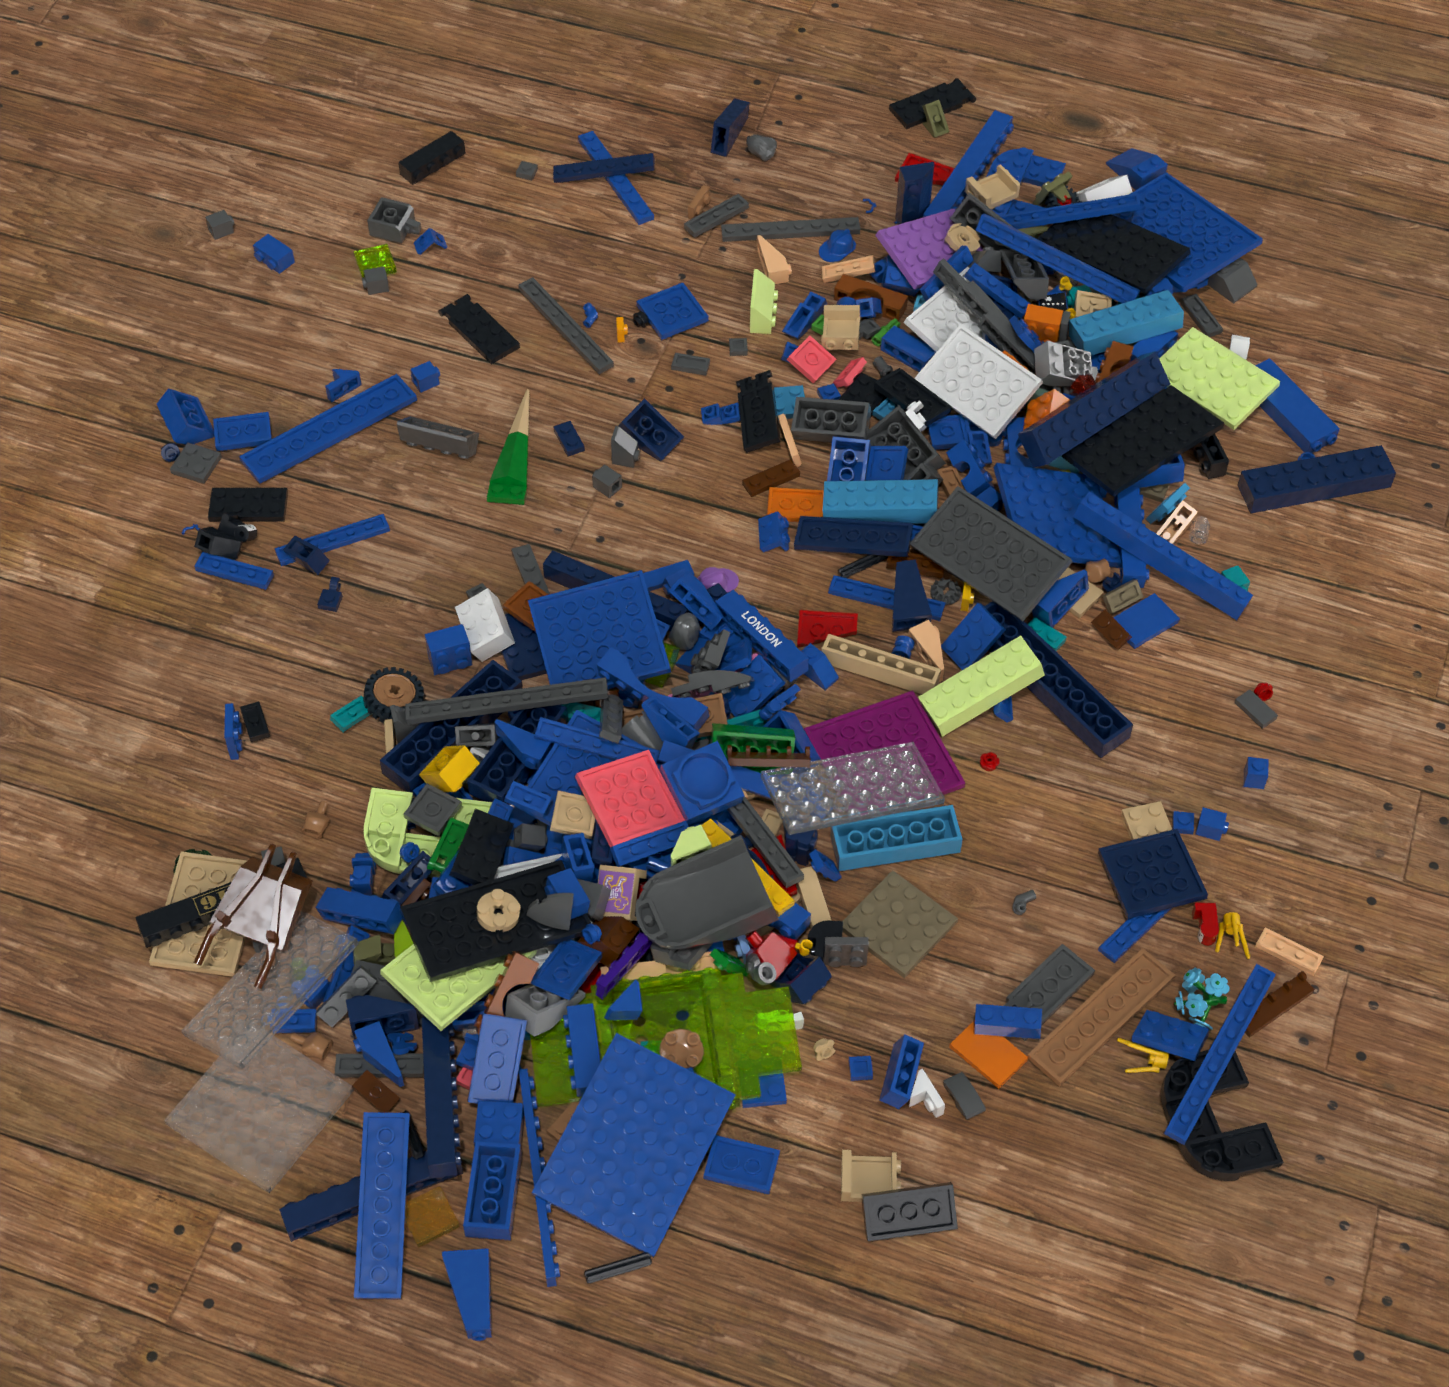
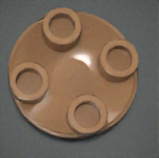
M687 1029L669 1031L662 1039L659 1049L660 1056L684 1068L693 1067V1069L699 1065L704 1053L699 1035Z

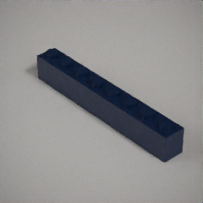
M553 550L543 562L544 578L569 589L615 577ZM648 591L656 619L670 625L668 631L671 632L676 619L680 615L688 613V609L681 604Z
M422 1018L430 1178L458 1175L457 1166L462 1164L461 1153L457 1152L456 1148L460 1146V1134L456 1133L455 1129L459 1128V1116L455 1114L454 1110L458 1109L457 1095L454 1096V1091L458 1090L457 1079L453 1077V1072H457L456 1060L452 1059V1054H456L455 1042L451 1041V1037L455 1036L454 1027L451 1023L440 1031L427 1018Z
M424 1151L425 1155L423 1158H408L406 1196L463 1174L462 1165L457 1166L458 1175L430 1178L427 1151ZM360 1176L353 1177L347 1183L333 1185L319 1194H310L301 1201L287 1203L283 1208H280L279 1210L290 1241L292 1242L357 1216L359 1211Z

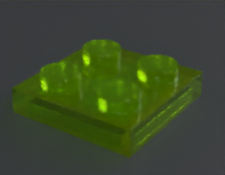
M388 244L353 251L362 278L365 277L364 270L385 267L386 274L397 272Z

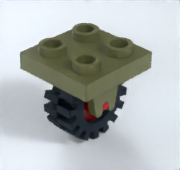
M1069 171L1065 174L1060 173L1051 183L1047 181L1042 185V190L1035 195L1036 199L1032 204L1038 206L1045 204L1047 205L1046 208L1077 203L1079 197H1075L1077 193H1072L1073 189L1070 188L1069 190L1067 186L1073 177Z

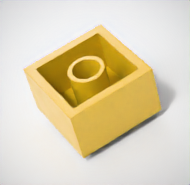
M465 745L445 746L422 770L419 776L426 784L428 783L443 792H456L463 786L462 782L472 775L480 763Z

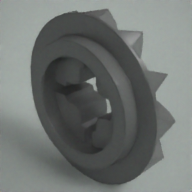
M942 577L940 581L935 580L934 584L931 585L930 593L934 600L946 602L945 605L959 600L961 597V587L958 586L957 581L953 582L951 578L944 580ZM948 587L949 591L944 595L943 590Z

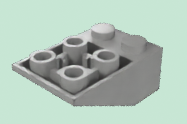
M1046 341L1034 349L1036 376L1042 379V384L1048 386H1093L1091 352L1051 341Z

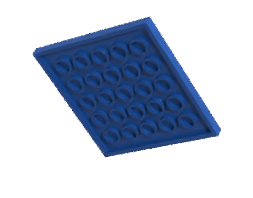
M1004 463L995 464L993 468L1007 518L1070 557L1073 563L1086 564L1090 561L1106 559L1109 567H1120L1122 559L1117 544L1073 517L1079 504L1088 492L1103 500L1098 484L1085 474Z
M642 570L528 600L550 685L601 678L598 675L599 672L596 664L610 647L627 656L629 666L639 681L671 672ZM607 681L608 689L616 687L612 681Z

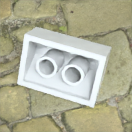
M1127 175L1108 178L1076 192L1077 195L1075 197H1079L1077 202H1087L1129 195L1132 193V189Z

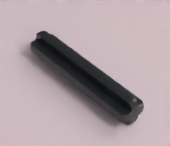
M869 554L839 568L838 575L847 578L887 559L888 556Z
M405 1110L404 1112H400V1113H410V1112L407 1111V1110ZM410 1115L408 1145L414 1159L423 1158L425 1155L424 1149Z
M644 1252L584 1271L586 1282L593 1283L652 1264L649 1252Z

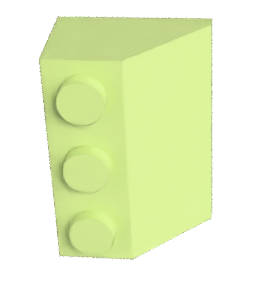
M754 269L750 333L771 334L772 327H775L776 316H773V314L777 313V303H774V301H778V290H775V282L758 269Z
M702 825L691 826L681 832L671 854V866L711 849V842Z

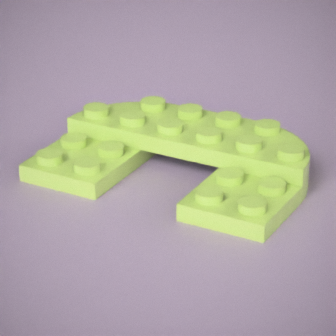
M372 788L364 823V839L368 854L373 858V861L385 870L401 874L412 863V861L410 863L405 862L400 856V848L408 842L418 845L419 854L424 851L431 857L441 837L406 833L408 820L404 818L403 814L412 803L413 793ZM456 798L462 802V806L453 819L469 824L475 808L488 813L492 802ZM439 858L438 862L444 864L446 861L441 858ZM434 870L429 877H439L441 872Z

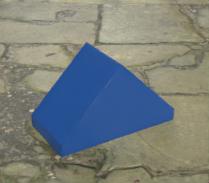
M636 979L609 1007L604 1016L606 1020H638L643 1010L639 982Z

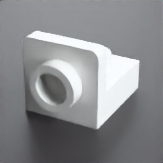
M918 401L917 403H911L905 413L922 432L927 427L924 425L926 420L920 412L916 415L924 407Z

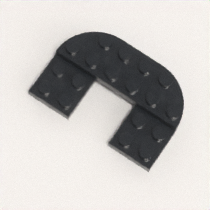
M1209 1050L1201 1051L1195 1061L1183 1057L1178 1059L1166 1074L1160 1095L1161 1104L1169 1123ZM1236 1051L1232 1055L1211 1095L1248 1086L1249 1081ZM1209 1101L1204 1107L1185 1145L1177 1142L1183 1157L1189 1165L1202 1175L1220 1181H1235L1240 1176L1280 1167L1284 1163L1266 1122L1222 1133Z

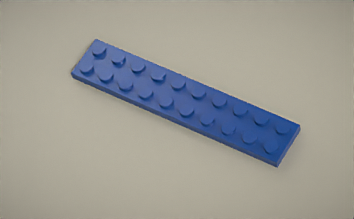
M395 374L239 456L240 461L256 481L261 484L417 401V395L398 374Z

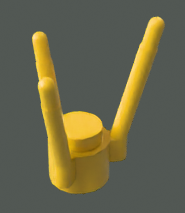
M1235 912L1224 914L1223 922L1219 923V934L1215 952L1220 950L1224 931L1234 936L1235 946L1238 947L1239 932L1246 958L1250 959L1249 949L1243 932V924L1240 923V915Z
M1122 1038L1117 1039L1118 1042L1128 1047L1149 1053L1148 1064H1152V1067L1125 1069L1126 1073H1159L1160 1068L1166 1069L1169 1053L1151 1049Z

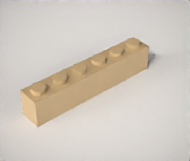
M828 634L822 647V652L826 655L832 666L909 691L913 690L919 694H924L939 684L941 669L831 634Z

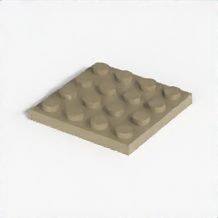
M892 870L843 920V932L849 937H868V951L905 978L958 923V918Z

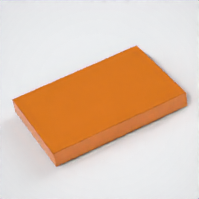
M769 487L767 515L778 511L783 517L787 518L788 522H799L800 516L823 517L824 490Z
M975 1020L949 1046V1048L998 1089L1028 1061V1057L1003 1036L975 1034Z

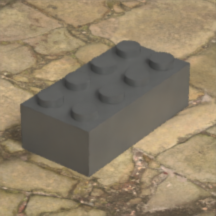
M796 397L791 426L793 439L832 443L834 436L867 440L871 418L870 404L868 402Z

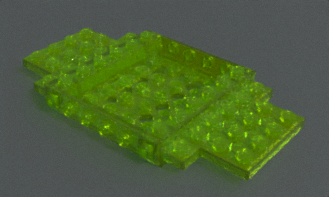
M707 967L701 971L685 970L678 974L664 973L656 977L642 976L636 980L639 982L643 1010L640 1016L646 1020L643 1026H635L633 1020H606L604 1018L609 1007L634 980L621 979L603 1000L596 996L597 985H591V993L585 994V998L577 1004L593 1003L600 1062L616 1033L633 1042L640 1036L646 1037L648 1043L643 1047L660 1055L661 1041L669 1031L687 1029L697 1033L703 1044L704 1053L701 1062L693 1071L697 1075L736 1094L728 1110L740 1106V1100L761 1097L759 1076L802 1071L789 986L745 992L743 973L721 975L719 968L713 969L712 967ZM681 1010L687 1011L689 1017L684 1021L676 1017V1014ZM563 1018L552 1029L535 1037L530 1034L538 1107L577 1102L582 1098V1096L577 1097L576 1089L572 1090L570 1076L575 1075L574 1068L569 1069L568 1055H572V1050L567 1048L565 1035H570L569 1028H564Z

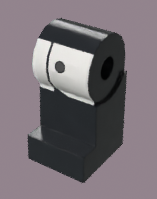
M234 511L223 513L218 530L243 542L252 541L257 537L256 527L238 520L239 514Z

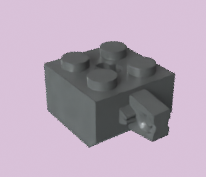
M383 197L380 198L367 220L370 236L398 243L403 242L407 233L419 235L421 231V223L415 221L414 208L410 204Z

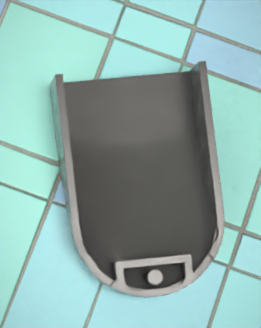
M741 835L652 876L642 887L643 890L636 901L635 908L637 922L644 935L656 945L667 949H685L732 939L779 920Z

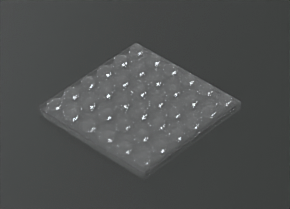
M249 1021L166 1117L164 1122L270 1193L354 1089L351 1088L352 1085L335 1076V1074L257 1024Z

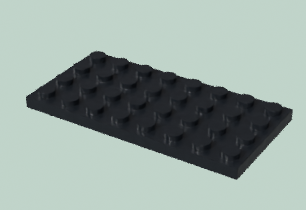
M1112 214L1054 223L1037 238V240L1139 289L1144 294H1147L1190 254L1189 247Z
M1171 385L1063 454L1062 458L1114 497L1157 470V468L1167 464L1180 454H1183L1223 429L1224 422Z
M562 860L401 906V916L429 981L433 982L505 960L508 954L512 955L513 951L524 954L583 936L582 930L586 928L587 924L591 923L587 913L571 919L569 930L546 926L527 916V909L532 902L539 899L540 904L543 899L547 898L545 893L547 876L566 870ZM494 889H501L511 894L521 906L518 923L509 931L496 930V932H492L483 928L478 922V902L485 894L492 892ZM495 909L494 914H503L501 909Z

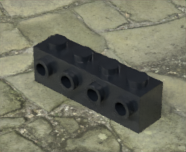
M1216 434L1192 447L1194 456L1199 460L1201 470L1205 472L1208 479L1226 475L1229 459Z

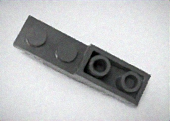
M702 671L689 674L690 683L671 688V691L675 697L687 698L691 696V692H707L710 690L709 687L712 686L713 692H719L724 695L730 693L731 688L737 686L739 689L749 687L750 682H753L754 678L733 671Z

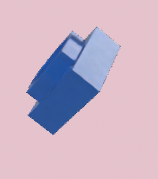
M718 741L661 764L659 771L688 826L736 806L743 801L745 795Z

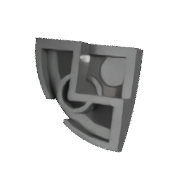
M574 893L550 894L540 904L539 899H537L528 907L527 916L546 926L569 930Z

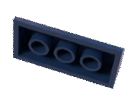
M934 162L899 168L895 215L898 225L923 218V214L931 202Z

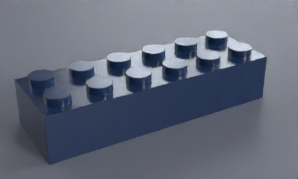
M553 705L519 710L509 724L535 734L540 717L567 724V707ZM499 737L467 780L469 794L485 802H492L494 798L504 802L512 782L515 781L523 785L534 769H530L525 764H522Z

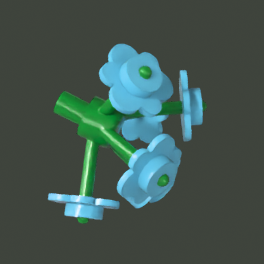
M1193 968L1186 972L1183 977L1185 981L1182 983V987L1189 993L1188 1000L1183 1001L1182 992L1179 991V997H1175L1176 1002L1174 1005L1177 1006V1010L1182 1011V1015H1185L1184 1005H1186L1192 1017H1201V1020L1189 1017L1191 1022L1213 1030V1027L1205 1023V1020L1212 1006L1227 1003V996L1222 994H1227L1230 990L1227 985L1228 980L1224 977L1221 978L1217 973L1212 974L1210 978L1205 980L1201 970ZM1196 989H1199L1203 993V995H1196L1194 992L1196 991Z

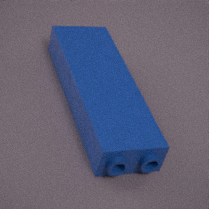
M1270 358L1255 365L1280 381V386L1259 406L1304 452H1318L1322 447L1328 444L1331 445L1337 440L1340 428Z

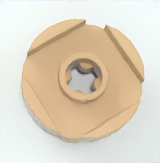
M961 223L953 224L947 231L945 242L954 251H957L963 245L968 247L971 255L974 254L980 247L978 233L968 225L963 227L960 226Z
M494 889L479 900L477 919L480 925L489 931H509L518 923L521 906L511 894L501 889ZM495 909H501L503 914H494Z

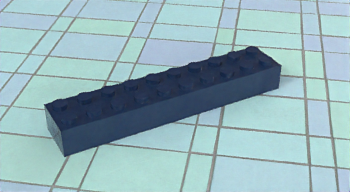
M1154 351L1137 357L1018 433L1033 468L1048 465L1169 386L1170 381L1157 352Z
M993 601L984 606L1006 629L988 651L992 653L1017 637L1022 636L1042 664L1045 676L1026 687L1098 757H1104L1130 738L1133 723L1027 623L1022 622Z

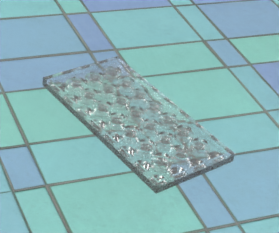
M914 742L812 761L810 768L781 767L761 771V779L789 835L944 804L945 801L944 795Z
M301 910L285 953L276 950L275 960L262 990L254 987V984L266 959L267 946L265 945L262 946L260 952H256L181 1030L185 1037L243 1069L359 945L357 938Z

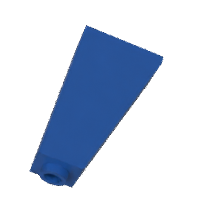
M489 1248L442 1251L444 1266L468 1339L483 1341L486 1338L492 1337Z

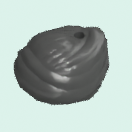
M755 134L747 137L746 145L751 154L759 157L764 162L774 156L777 148V141L775 139Z
M684 613L676 619L669 634V639L678 649L684 651L692 650L698 641L700 625L697 617L692 613Z

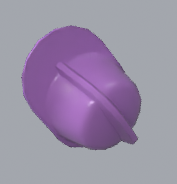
M706 568L697 578L706 589L719 583L727 593L733 589L735 590L739 583L736 573L725 568Z

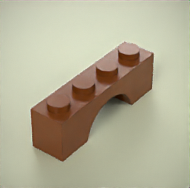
M846 274L841 276L834 288V300L836 301L843 297H851L855 300L871 297L881 299L882 317L891 320L898 319L899 322L907 309V295Z
M1112 341L1111 347L1106 348L1104 355L1106 360L1101 362L1099 370L1102 372L1097 373L1095 383L1097 384L1130 363L1134 346Z
M513 951L512 955L508 954L503 963L505 970L502 975L498 974L493 986L496 988L493 995L489 994L485 1000L484 1006L486 1009L484 1013L504 1016L502 1009L504 996L516 985L530 984L539 963L516 951ZM482 1014L478 1015L474 1026L477 1027L475 1031L478 1034L480 1031Z

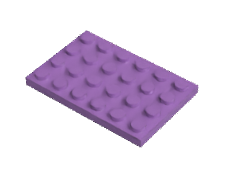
M955 209L885 228L876 233L875 236L913 289L922 287L934 275L933 271L940 260L944 258L947 261L956 252L945 242L947 231L953 224H956L949 219L955 212ZM980 245V247L978 248L977 251H983V248H982L981 245Z

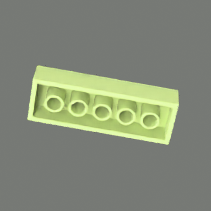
M1019 636L920 695L918 698L927 716L943 737L1045 676L1038 658L1022 636Z

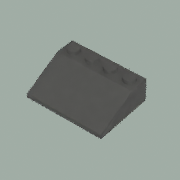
M897 406L868 431L867 440H870L871 446H906L908 448L904 480L910 476L921 462L933 466L936 470L946 464L900 406Z

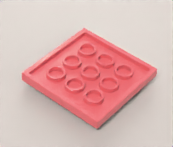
M649 750L578 772L575 775L610 847L685 821Z

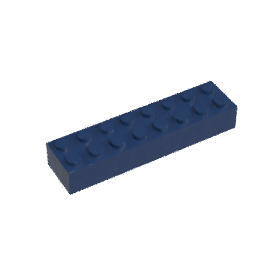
M1379 445L1241 471L1237 486L1251 514L1390 488L1396 472L1383 446Z
M492 660L450 698L522 689V680ZM504 712L421 723L380 759L382 774L405 792L413 793L412 790L425 782L419 776L422 770L445 746H456L455 726L492 723Z

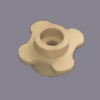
M823 1038L815 1043L814 1051L817 1054L815 1057L817 1061H821L823 1058L827 1059L835 1053L833 1048L834 1041L832 1039Z

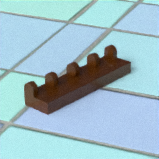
M727 745V761L730 766L810 768V746H805V753H791V746H787L786 753H772L771 746H766V752H750V745H746L745 752H732V745Z
M1299 972L1295 978L1286 981L1283 986L1274 992H1270L1262 1000L1245 1031L1249 1038L1313 994L1315 989L1306 980L1307 975L1305 972Z

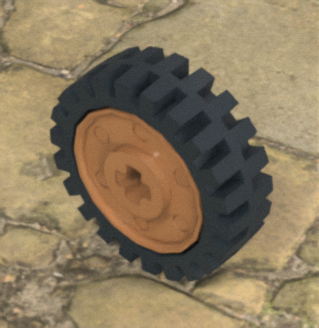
M388 667L383 668L382 672L379 669L375 674L370 675V679L368 678L366 681L363 697L364 706L369 714L373 713V718L377 719L380 717L379 721L384 723L385 720L392 719L391 705L406 709L405 704L423 702L424 688L421 681H417V676L415 674L411 676V672L408 670L404 673V669L399 668V671H396V667H391V671L388 670Z

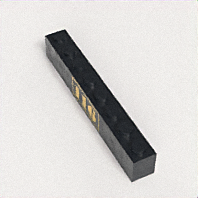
M296 858L292 873L307 878L299 858ZM286 862L276 866L283 869ZM231 882L135 917L145 947L158 946L162 942L180 938L183 934L199 931L203 927L210 925V920Z

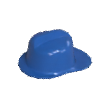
M835 230L829 239L821 245L819 255L824 261L838 262L856 248V243L850 234V230Z

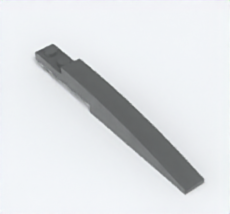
M944 258L940 260L933 273L980 320L977 326L1002 352L1005 350L1010 355H1013L1018 362L1036 375L1034 352L1018 337L1009 319L974 281L968 283ZM1042 384L1039 387L1041 389L1047 390L1048 392L1053 389H1056L1059 392L1061 391L1059 386H1048Z

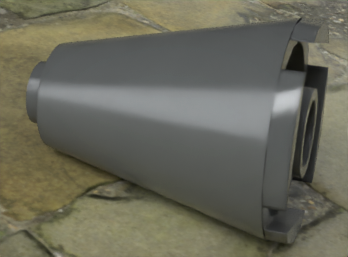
M643 710V716L638 717L636 715L622 727V734L645 747L659 750L660 753L663 742Z

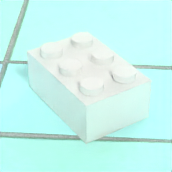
M488 588L455 607L460 623L465 628L470 643V651L481 662L515 643L499 598Z

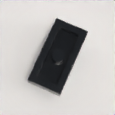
M260 702L241 706L240 710L250 742L270 737Z

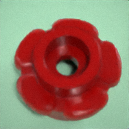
M1266 682L1259 683L1254 689V693L1262 701H1266L1272 697L1273 687Z
M989 752L980 756V765L986 771L995 770L1000 763L995 753Z

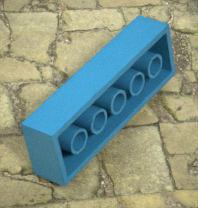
M1165 290L1069 319V337L1077 349L1091 352L1092 356L1105 352L1107 347H1111L1112 341L1128 345L1183 328L1184 311L1170 291Z
M938 479L824 481L823 517L913 524L927 523L938 510Z
M953 805L831 823L830 832L838 871L960 853L963 840Z

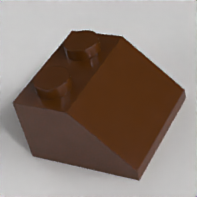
M603 916L602 920L598 921L595 919L592 923L601 929L600 941L589 944L581 936L577 942L602 952L600 962L609 968L613 961H618L625 948L632 943L639 928L622 916Z

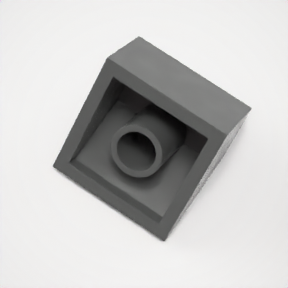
M1240 257L1209 276L1207 285L1234 304L1255 289L1258 284L1248 262Z

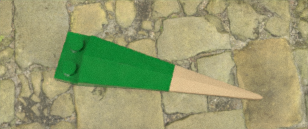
M529 389L525 392L491 476L487 502L525 504L528 472Z

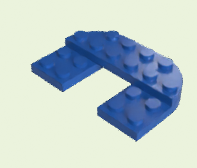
M1022 147L1020 149L1008 150L997 156L986 177L995 174L997 166L1001 164L1018 180L1020 185L1021 182L1042 187L1047 181L1051 183L1057 175L1063 174L1066 163L1033 155L1034 150ZM1013 199L991 210L1000 216L1043 209L1045 207Z

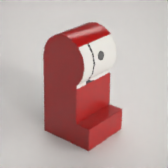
M1195 903L1192 910V918L1199 920L1198 940L1203 945H1212L1215 943L1219 933L1216 903Z

